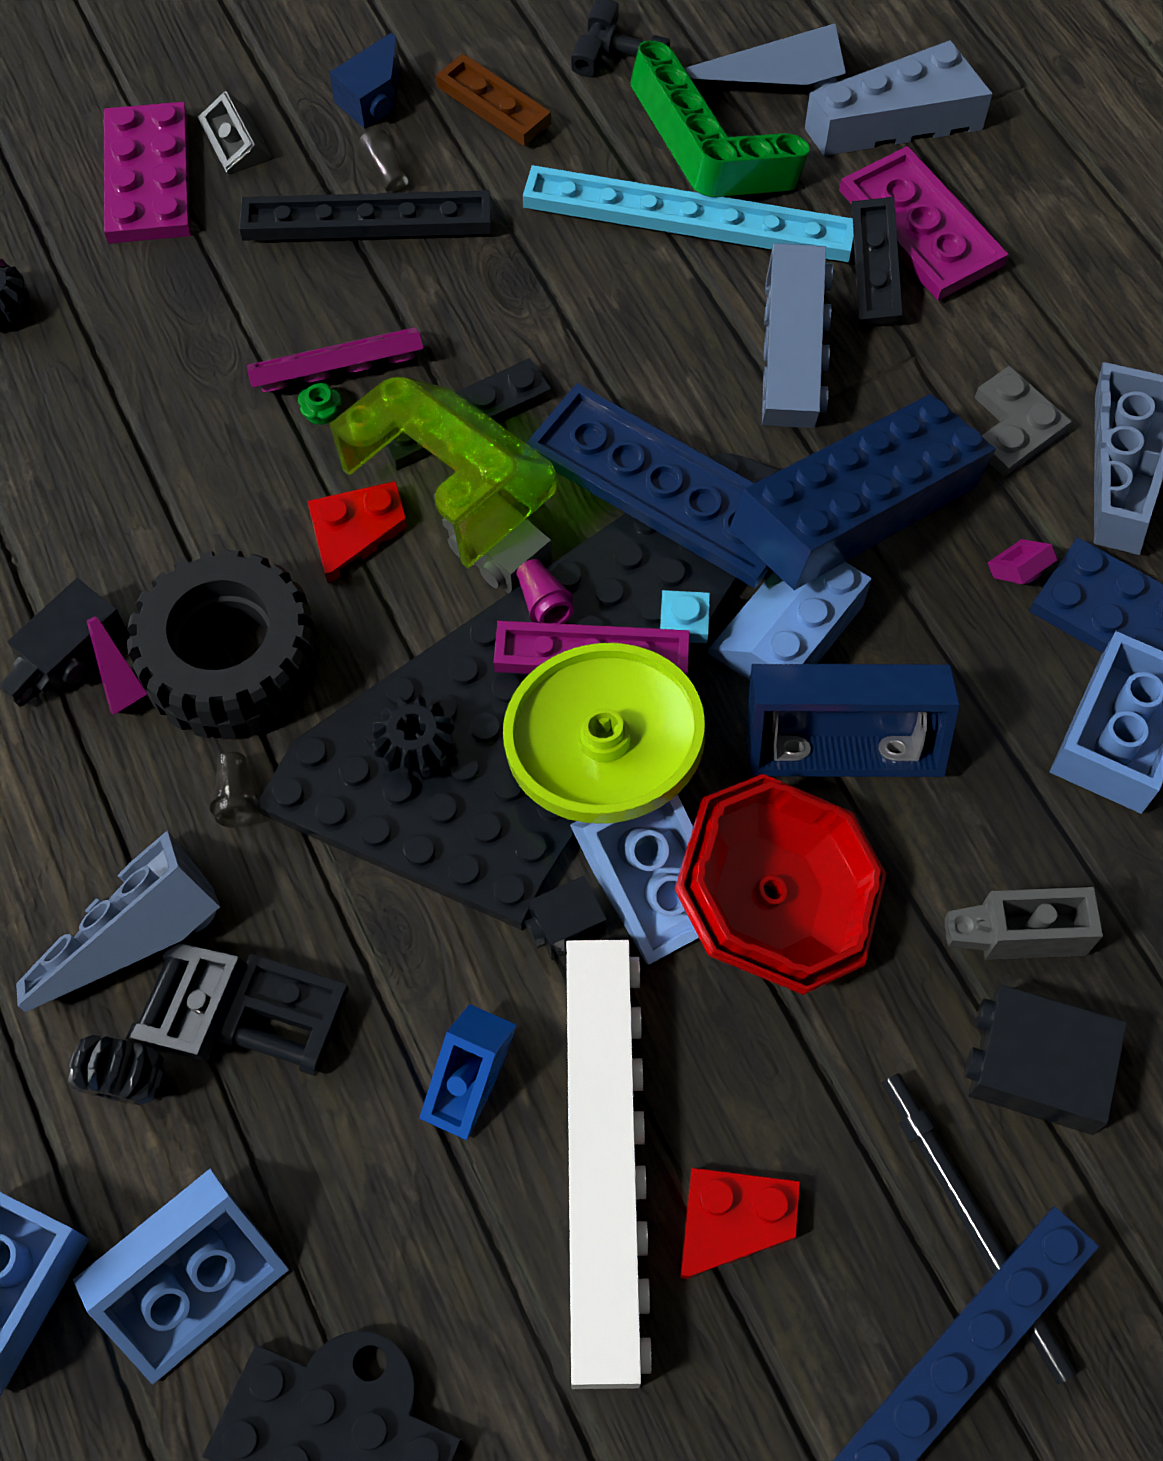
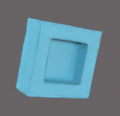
M662 590L660 629L689 630L690 643H707L710 593Z

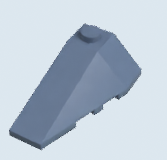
M835 23L684 68L690 79L798 85L813 83L814 90L837 83L836 76L846 74Z
M168 831L163 833L120 872L118 877L124 883L108 900L101 902L99 899H95L85 910L87 914L81 921L79 931L74 937L70 934L59 937L16 983L18 1007L24 1012L182 941L192 931H201L213 920L216 910L220 908L214 888Z

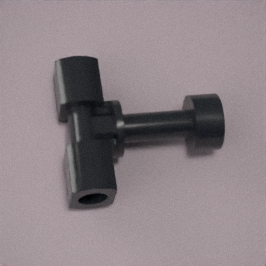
M613 0L595 1L588 17V35H580L571 55L572 71L585 77L594 76L602 56L611 58L614 51L637 56L638 47L644 41L618 34L619 28L616 24L619 19V4ZM653 35L651 41H658L669 47L671 45L670 38Z

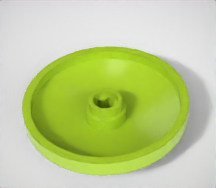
M596 643L576 647L548 659L522 681L513 694L506 710L503 724V740L509 767L514 778L523 791L538 805L569 820L594 824L616 823L641 817L662 807L688 784L696 772L704 751L705 718L703 706L694 685L682 670L671 661L653 651L634 645Z

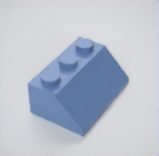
M844 562L794 591L773 571L709 647L708 654L749 681L752 664H817L864 606L872 578Z
M209 1169L73 1279V1282L87 1313L153 1385L289 1269L214 1172Z

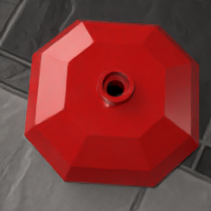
M761 774L708 795L701 800L674 890L708 956L805 995L865 966L886 879V872L853 812L768 775ZM764 885L773 891L776 899L766 895Z

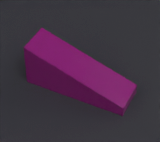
M94 616L87 620V625L109 710L115 715L147 695V693L99 619Z

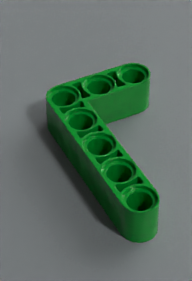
M650 40L644 41L639 45L630 82L631 88L695 191L708 197L790 191L798 186L810 150L809 144L803 138L788 133L727 137L672 49L664 43Z

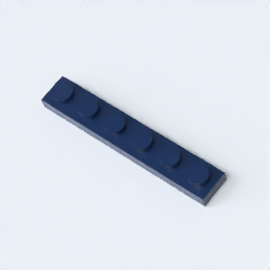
M1052 1207L832 1461H916L1099 1246L1058 1208Z

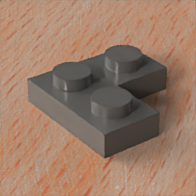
M1010 366L978 387L975 399L1000 421V423L984 433L982 437L996 448L989 464L1004 478L1065 434L1072 422Z

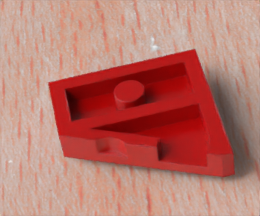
M396 481L307 501L327 583L341 577L339 570L358 556L364 560L377 550L380 543L385 540H391L407 528Z
M692 1168L690 1172L680 1278L690 1279L702 1272L727 1263H734L750 1257L751 1254L759 1251L772 1249L793 1241L796 1237L800 1181Z

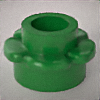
M313 384L299 394L298 404L301 406L300 412L313 424L324 425L330 423L338 415L341 396L337 390H332L328 384Z

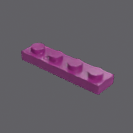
M413 327L248 364L247 372L252 388L261 386L262 392H269L288 386V379L304 376L305 382L326 379L330 377L329 370L346 367L348 373L363 371L373 367L372 360L388 357L389 363L413 359L415 357L413 351L423 349L420 332Z
M497 621L494 672L530 674L539 665L564 651L596 643H622L645 648L665 657L687 676L689 630Z

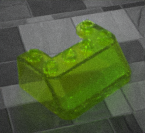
M404 377L389 378L377 385L329 424L343 471L349 476L402 432L406 433L456 471L438 487L435 493V503L440 515L453 524L461 563L466 568H470L554 494L557 487L555 469L549 460L456 392L446 387Z

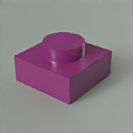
M1020 539L990 560L988 565L995 579L1015 582L1016 584H1027L1038 579L1042 574L1041 571L1057 561L1052 544Z

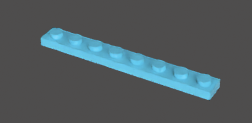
M534 165L531 166L523 193V208L772 249L773 243L826 246V259L849 262L854 237L852 218L727 197H708L697 192Z

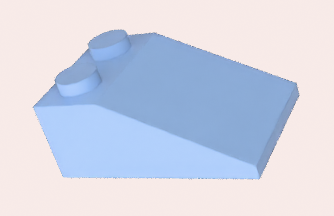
M678 794L662 807L635 819L604 824L576 821L570 825L594 875L648 965L699 938L674 890L693 829Z

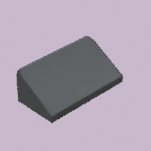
M227 91L223 92L198 116L202 127L228 174L253 167L272 158L245 105Z

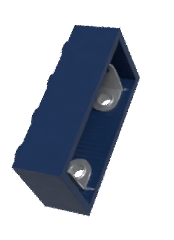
M752 664L745 730L749 776L765 774L768 776L945 777L959 709L951 666L923 664Z

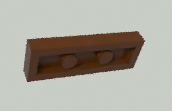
M464 53L436 74L437 88L524 147L551 125V112Z

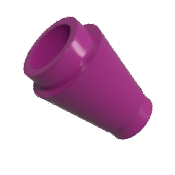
M531 559L521 564L517 569L516 575L519 579L531 620L535 623H566L574 612L572 594L543 566L540 560Z

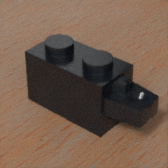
M76 578L7 641L17 660L12 665L14 669L0 683V687L5 695L21 708L40 692L46 693L52 689L60 696L69 686L79 683L86 675L88 669L97 661L87 620L94 616L97 617L117 647L122 637L128 632L117 609Z

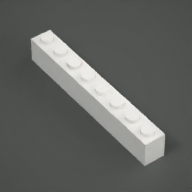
M629 940L566 941L572 1389L639 1388L641 1385V1374H651L650 1337L640 1338L639 1314H649L650 1312L649 1279H638L637 1256H648L647 1221H636V1199H646L645 1166H635L634 1144H644L645 1139L644 1111H633V1091H643L642 1058L632 1059V1039H641V1007H631L630 988H640L639 957H629Z

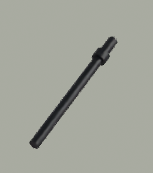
M900 1073L891 1076L883 1081L882 1085L903 1119L899 1125L909 1142L917 1143L989 1269L994 1274L1008 1258L1006 1252L934 1132L938 1126L928 1109L921 1110ZM1041 1314L1027 1330V1334L1058 1385L1072 1378L1077 1373Z

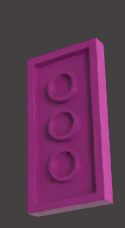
M185 102L104 109V233L108 244L191 236L188 113Z
M908 146L841 179L839 191L851 204V201L894 197L898 257L937 301L1005 266L1009 254Z

